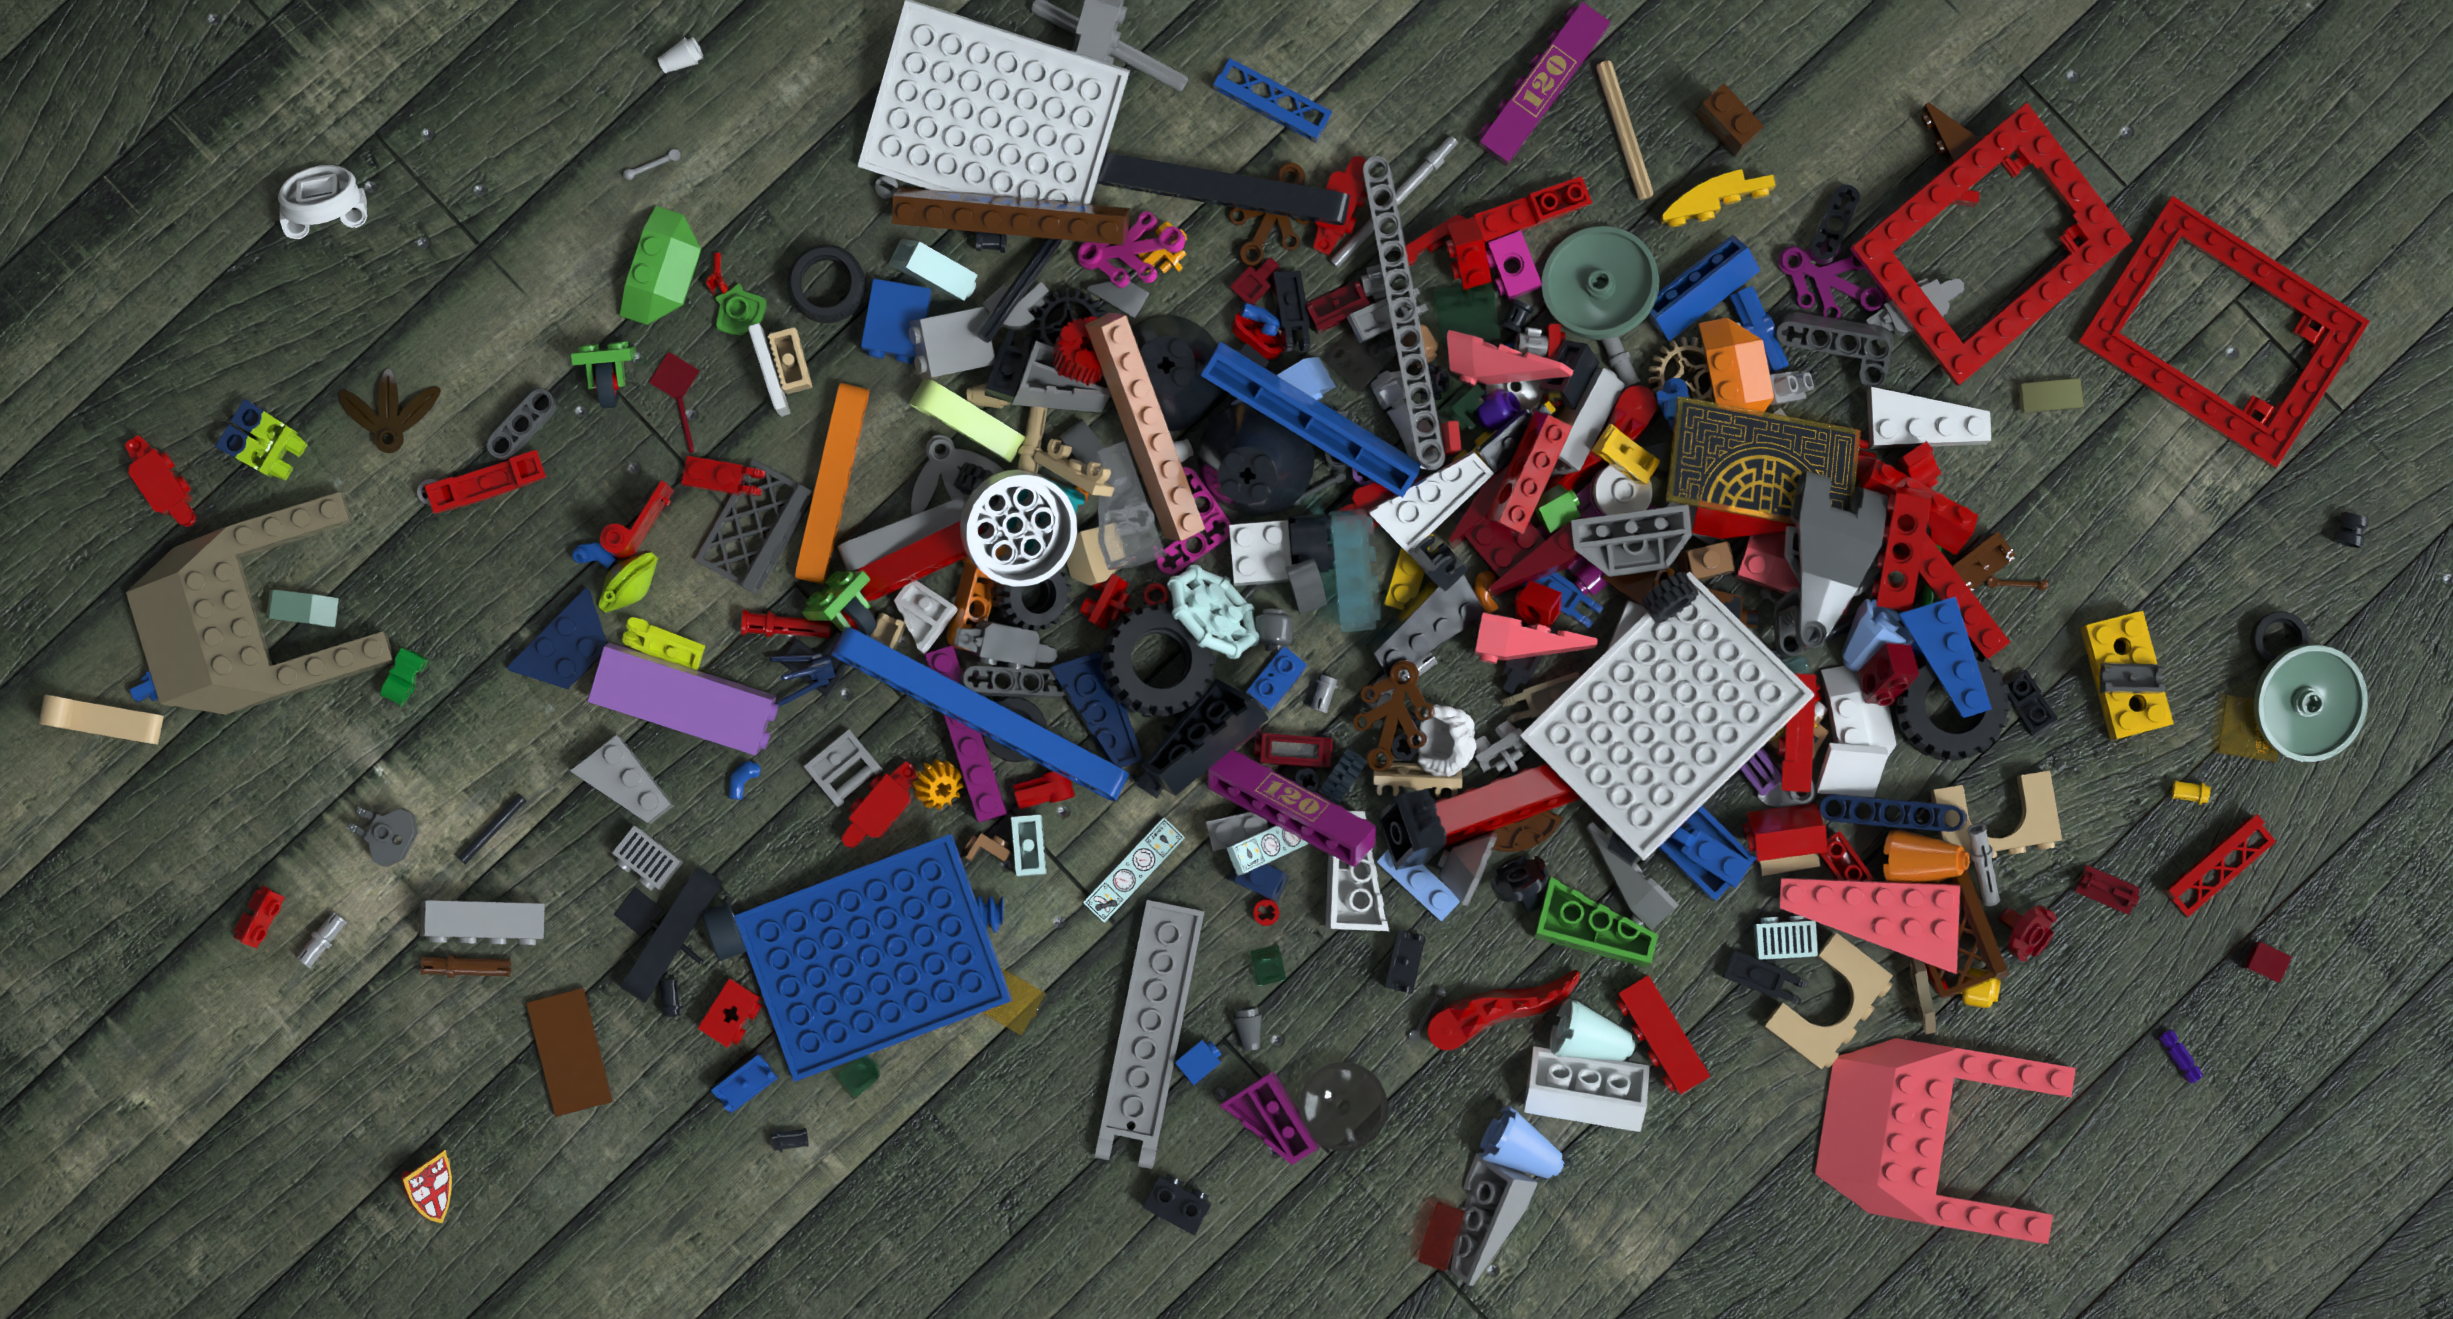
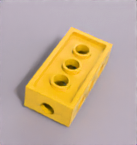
M2139 611L2081 627L2110 740L2173 725L2165 692L2160 694L2100 693V663L2157 664L2144 612ZM2116 640L2121 641L2125 646L2123 655L2116 653L2114 650V642ZM2132 696L2136 697L2140 702V709L2137 712L2133 711L2129 706V700Z

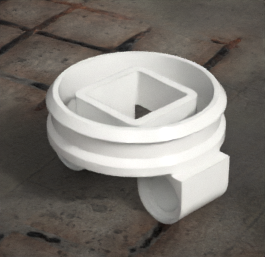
M322 165L296 173L283 184L278 194L280 223L284 234L292 239H301L308 234L309 225L325 223L338 217L348 227L356 228L362 226L367 219V199L364 189L358 188L355 183V176L340 166ZM332 192V193H330V194H325V195H320V196H316V197L306 198V197H308V196H313V195H318V194H323V193Z

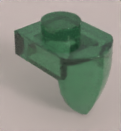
M863 1056L853 1060L835 1075V1078L850 1097L855 1099L880 1078V1065L876 1059Z

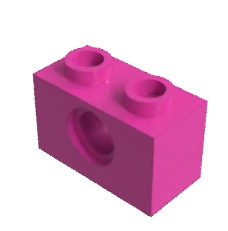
M1521 230L1488 243V251L1486 253L1489 268L1495 267L1499 277L1495 279L1496 287L1500 295L1505 294L1507 301L1510 298L1514 299L1541 288L1542 283ZM1507 260H1514L1519 264L1520 270L1517 273L1510 274L1505 271L1503 264Z

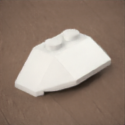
M1846 665L1820 670L1834 743L1887 747L1889 756L1896 747L1889 705L1879 706L1878 704L1865 703L1857 672L1851 671Z

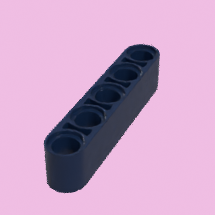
M1845 795L1827 796L1820 804L1821 815L1826 820L1832 822L1953 832L1963 829L1968 820L1967 813L1962 807L1949 804ZM1832 800H1837L1842 805V811L1836 817L1832 816L1828 811V805ZM1863 802L1871 807V815L1867 819H1862L1857 813L1858 806ZM1891 805H1896L1901 811L1900 818L1895 822L1890 821L1886 814L1887 809ZM1921 807L1926 808L1930 812V820L1926 824H1920L1916 819V812ZM1950 810H1955L1960 816V821L1955 827L1949 826L1945 821V816Z

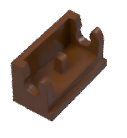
M1997 531L1952 567L1969 589L1973 591L2015 559V553L1999 531Z

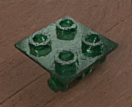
M1492 282L1468 289H1463V286L1434 290L1443 347H1448V330L1484 339V341L1501 338Z

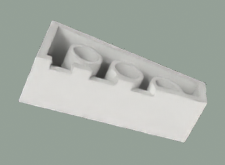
M1875 387L1867 390L1870 449L1918 447L1926 441L1931 447L1986 445L1991 441L1990 411Z
M1348 811L1361 819H1366L1365 812ZM1371 850L1355 868L1328 854L1325 929L1389 931L1383 909L1382 894H1380L1376 865H1374Z

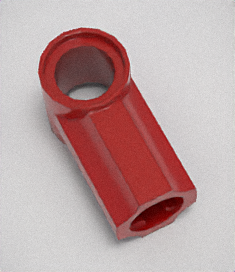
M1053 771L1042 775L1043 777L1013 785L1019 810L1046 802L1051 804L1075 797L1071 780Z

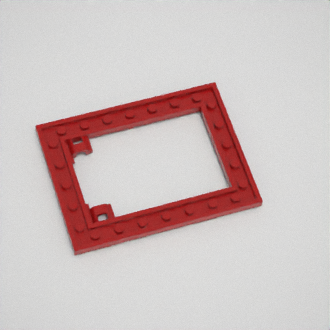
M2024 103L1854 243L1850 250L1955 386H1958L2133 240L2028 103ZM2012 152H2015L2018 156L2014 161L2009 157ZM1999 163L2011 178L2017 176L2024 167L2032 163L2035 169L2042 173L2065 203L2076 221L2058 237L2069 254L1962 343L1893 251ZM2077 236L2083 241L2079 246L2073 241Z
M2172 195L2077 343L2275 469L2279 466L2370 321ZM2180 238L2303 315L2292 333L2310 342L2309 344L2313 347L2309 354L2312 356L2282 403L2277 402L2273 407L2264 400L2252 395L2244 409L2240 410L2120 333ZM2311 321L2320 326L2318 331L2308 326ZM2254 410L2263 415L2260 422L2251 417Z

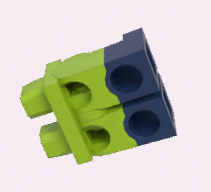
M244 399L231 422L257 436L256 439L228 425L215 447L269 477L273 475L286 481L294 467L282 461L283 456L288 450L300 457L308 444L297 436L298 432Z

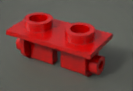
M264 885L261 886L260 890L256 889L247 906L255 911L253 916L245 912L243 913L234 929L236 932L234 938L245 945L257 949L259 944L265 939L267 930L274 917L280 912L285 897L272 892L273 890Z

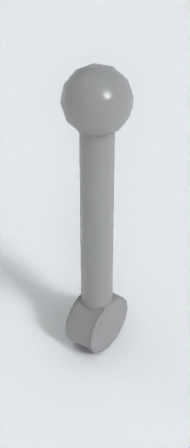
M672 149L667 156L633 170L626 169L623 172V176L625 179L631 180L634 178V175L670 160L678 161L681 157L680 152L677 149Z

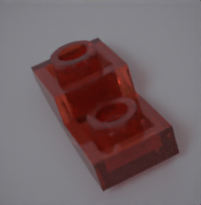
M1438 1201L1423 1241L1418 1262L1442 1271L1448 1269L1455 1241L1459 1238L1466 1211Z

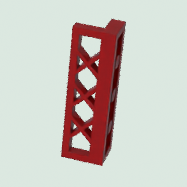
M2258 814L2247 818L2164 890L2166 895L2186 918L2192 915L2277 842L2263 826L2265 822ZM2256 830L2266 840L2258 849L2247 848V838ZM2233 850L2241 851V863L2236 868L2224 867L2227 855ZM2246 851L2253 852L2246 858ZM2211 869L2219 870V881L2214 887L2202 886L2203 876ZM2224 870L2231 871L2224 877ZM2189 888L2197 889L2196 902L2187 908L2179 897ZM2202 889L2209 890L2202 896Z

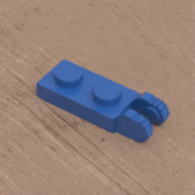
M1557 572L1533 581L1562 592L1561 613L1567 617L1571 616L1586 628H1590L1593 622L1587 616L1575 610L1579 601L1588 606L1593 612L1600 614L1603 609L1597 602L1584 595L1576 585Z

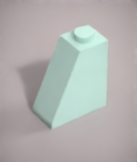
M901 239L888 265L954 299L965 301L966 297L971 296L976 287L975 280L978 276L977 274L919 241Z

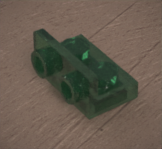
M1478 384L1465 394L1450 410L1453 414L1450 418L1451 421H1459V429L1461 431L1466 428L1471 432L1476 426L1465 415V412L1467 411L1470 415L1473 414L1484 402L1481 397L1484 396L1485 392Z

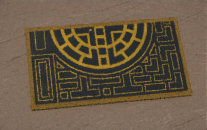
M1679 396L1676 401L1666 501L1794 524L1790 519L1796 486L1801 473L1807 470L1830 477L1829 499H1832L1831 506L1849 511L1851 499L1855 492L1861 430Z

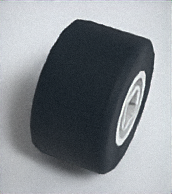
M728 903L702 912V918L710 942L719 961L746 951L733 911Z

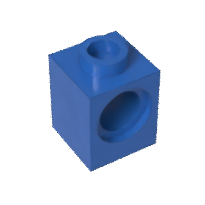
M1201 1040L1175 1063L1190 1082L1195 1085L1221 1063L1218 1057L1222 1054L1211 1041L1206 1044Z

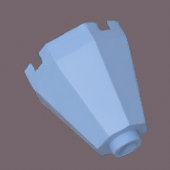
M1865 599L1859 606L1842 649L1843 662L1853 672L1859 671L1885 643L1911 645L1914 642L1906 626L1903 627L1899 623V613L1890 608L1876 606L1877 599H1874L1872 602H1870V599Z

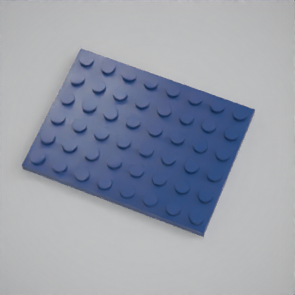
M952 834L734 915L794 1082L1013 1001Z

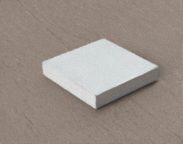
M1830 743L1816 784L1817 793L1874 798L1888 757L1887 747Z

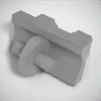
M1799 371L1770 375L1774 395L1770 405L1807 399L1805 392L1814 389L1810 372L1800 374Z
M1505 721L1495 729L1501 739L1500 741L1491 745L1486 736L1480 737L1475 741L1477 746L1475 757L1483 772L1494 766L1498 772L1507 766L1513 773L1518 770L1515 761L1523 757L1520 749L1528 744L1520 736L1523 733L1520 728L1516 729L1509 721Z

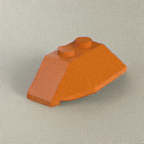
M1728 317L1698 323L1715 408L1761 417L1774 399L1763 340Z

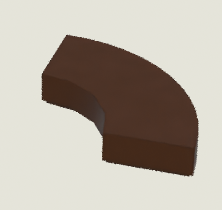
M1546 811L1495 829L1493 832L1497 833L1498 836L1491 849L1501 852H1518L1535 847L1554 833L1563 817Z

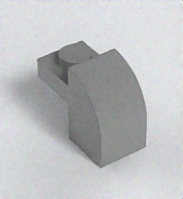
M1042 282L1018 302L1003 323V327L1011 330H1023L1035 324L1033 322L1035 318L1030 312L1034 310L1037 313V306L1044 307L1046 305L1044 298L1050 295L1049 290ZM1002 285L982 303L989 314H991L1007 292L1008 288L1005 285Z

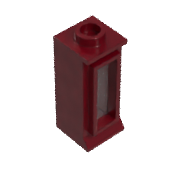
M1262 733V740L1256 739L1255 757H1261L1260 764L1330 769L1333 738Z

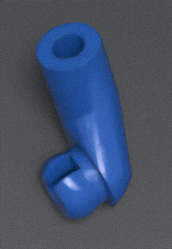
M1248 303L1243 304L1240 313L1241 317L1264 323L1261 329L1263 334L1269 336L1277 334L1280 322L1265 308Z
M598 542L580 544L572 552L573 560L580 564L598 561L609 570L617 562V559Z
M744 761L731 772L728 799L743 800L744 783L750 778H757L760 775L761 768L758 763Z

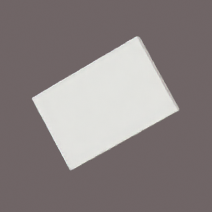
M759 323L749 326L750 328L748 329L774 409L781 417L791 414L785 393L781 389L782 385L778 378L779 375L765 331Z

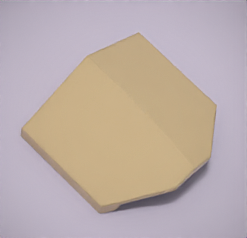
M1115 523L1076 534L1073 550L1066 561L1072 579L1090 586L1107 581L1112 573L1125 563Z

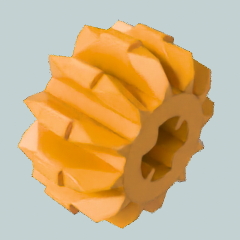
M934 759L932 765L924 762L925 769L923 771H915L919 779L912 782L913 787L916 789L914 792L915 797L922 801V804L927 808L934 806L936 809L941 810L944 803L952 806L951 799L953 797L960 798L957 790L964 787L963 782L960 780L962 777L960 771L954 768L951 762L946 760L941 762Z

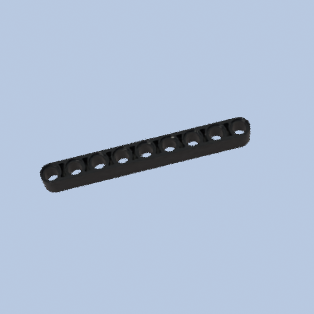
M1107 152L1105 153L1096 183L1104 186L1334 225H1345L1350 195L1338 191Z

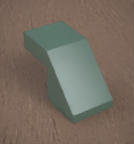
M270 590L266 619L335 627L339 598Z

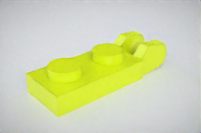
M631 617L627 620L626 627L629 631L623 633L622 643L624 645L630 646L642 653L698 670L705 645L649 625L643 619Z

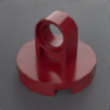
M2042 905L2031 908L2023 916L2006 907L1998 917L2000 922L2012 930L2008 946L2010 954L2023 962L2028 961L2027 957L2029 955L2036 957L2045 949L2054 934L2050 930L2052 922L2057 923L2055 913Z

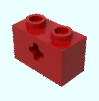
M729 979L698 1029L727 1048L731 1047L733 1043L738 1045L746 1033L743 1026L748 1019L754 1020L761 1010L762 1005L759 1004V1001L762 997L734 979ZM738 1008L736 1014L739 1016V1019L728 1022L726 1010Z

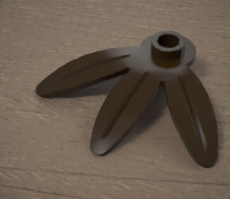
M388 368L383 372L378 388L379 417L367 403L347 390L339 391L338 398L345 411L354 421L368 431L375 433V445L380 451L395 453L404 443L403 432L412 428L427 415L437 401L441 390L437 386L426 389L414 397L397 416L398 387L393 370ZM387 433H391L394 437L391 444L384 442V436Z

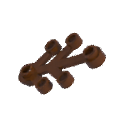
M1289 162L1280 166L1276 176L1267 180L1289 183L1285 180V175L1293 173L1296 176V180L1291 184L1303 185L1305 173L1301 166ZM1234 208L1231 211L1230 220L1236 226H1242L1248 219L1265 214L1252 242L1246 243L1241 248L1240 257L1245 265L1254 267L1262 262L1264 256L1262 247L1276 219L1283 235V248L1290 252L1298 249L1300 240L1294 234L1289 217ZM1242 212L1244 219L1239 222L1235 221L1233 218L1234 213ZM1295 218L1296 222L1302 226H1306L1311 222L1310 220L1301 221ZM1287 238H1295L1296 245L1288 247L1285 243ZM1248 251H1255L1258 255L1257 258L1249 260L1246 257Z
M1408 660L1396 662L1390 670L1389 677L1375 685L1365 686L1361 690L1362 700L1366 703L1376 702L1382 693L1394 688L1391 700L1367 713L1357 714L1353 719L1354 727L1359 731H1365L1370 729L1375 721L1387 715L1379 746L1371 750L1367 757L1368 765L1374 771H1384L1390 768L1393 763V754L1390 750L1398 720L1407 735V743L1411 748H1421L1427 742L1426 734L1417 729L1404 704L1406 692L1416 707L1415 715L1419 720L1431 719L1434 716L1435 709L1432 704L1424 700L1416 684L1419 679L1418 668L1413 662ZM1403 669L1409 672L1408 680L1403 679L1401 676ZM1368 689L1374 691L1375 696L1373 699L1368 698ZM1423 706L1427 707L1429 710V714L1427 717H1424L1421 714V708ZM1361 716L1367 720L1365 727H1362L1359 723ZM1415 734L1419 735L1421 738V743L1419 745L1415 744L1413 741V736ZM1380 753L1386 756L1385 764H1382L1378 759Z

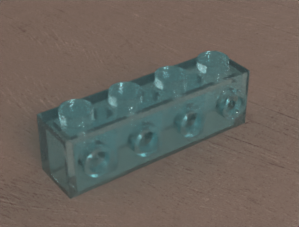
M1365 509L1330 512L1340 631L1352 632L1376 629V620H1381L1380 605L1379 603H1374L1373 592H1378L1377 574H1372L1371 563H1376L1375 546H1369L1368 535L1374 534L1372 516L1367 517Z

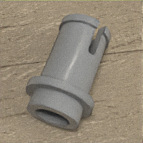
M1321 674L1320 680H1316L1318 686L1310 708L1328 713L1334 690L1339 687L1336 685L1337 679Z

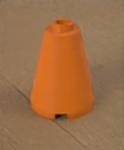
M1902 829L1891 830L1886 838L1884 854H1889V864L1883 865L1887 882L1925 883L1960 876L1969 867V854L1965 852L1963 846Z

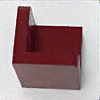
M2254 942L2242 969L2253 974L2258 973L2280 983L2292 956L2262 942Z

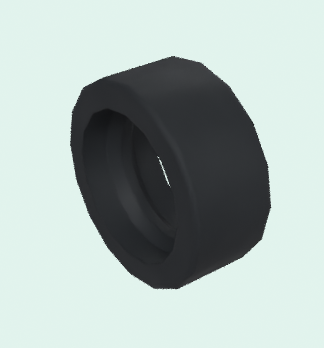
M2279 611L2267 614L2259 619L2252 628L2250 636L2252 651L2257 659L2268 666L2277 657L2270 654L2263 644L2264 631L2273 623L2281 622L2291 626L2296 633V646L2309 644L2308 628L2302 619L2293 613Z

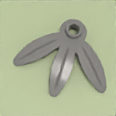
M935 435L926 444L925 450L930 460L921 470L914 485L911 498V513L916 515L924 511L934 494L940 473L951 500L967 495L960 492L961 490H958L953 485L960 472L957 466L962 468L963 464L968 462L969 464H975L977 467L981 466L993 474L1005 472V470L984 455L969 450L955 449L953 441L948 436ZM937 444L945 445L946 448L943 453L938 454L935 452L934 449Z

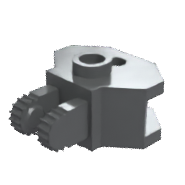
M357 806L355 812L359 816L368 818L373 822L368 831L363 829L362 826L351 822L348 823L346 828L361 835L365 841L369 842L372 861L381 866L389 867L405 860L418 835L415 815L400 808L386 815L375 814L363 807ZM398 836H401L402 842L400 845H397L396 839L398 838Z

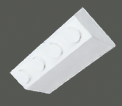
M1533 1046L1524 1113L1641 1132L1647 1108L1649 1065L1615 1060L1558 1057L1553 1055L1554 1053H1551L1548 1048Z

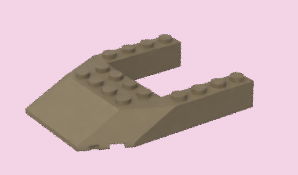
M341 492L233 524L178 545L168 552L126 592L161 705L227 715L395 663L390 642L385 632L376 633L276 665L272 664L240 558L353 524L345 496Z

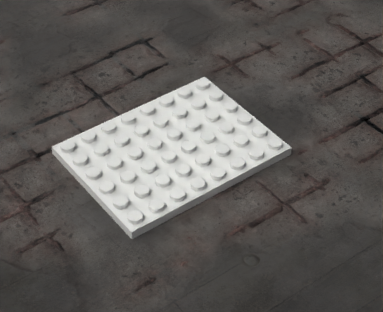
M905 0L858 167L929 190L1090 204L1130 70L913 0Z
M1691 572L1687 576L1699 593L1695 601L1691 602V605L1683 608L1684 610L1676 613L1674 617H1669L1666 621H1661L1660 623H1655L1647 612L1520 735L1643 861L1815 696Z

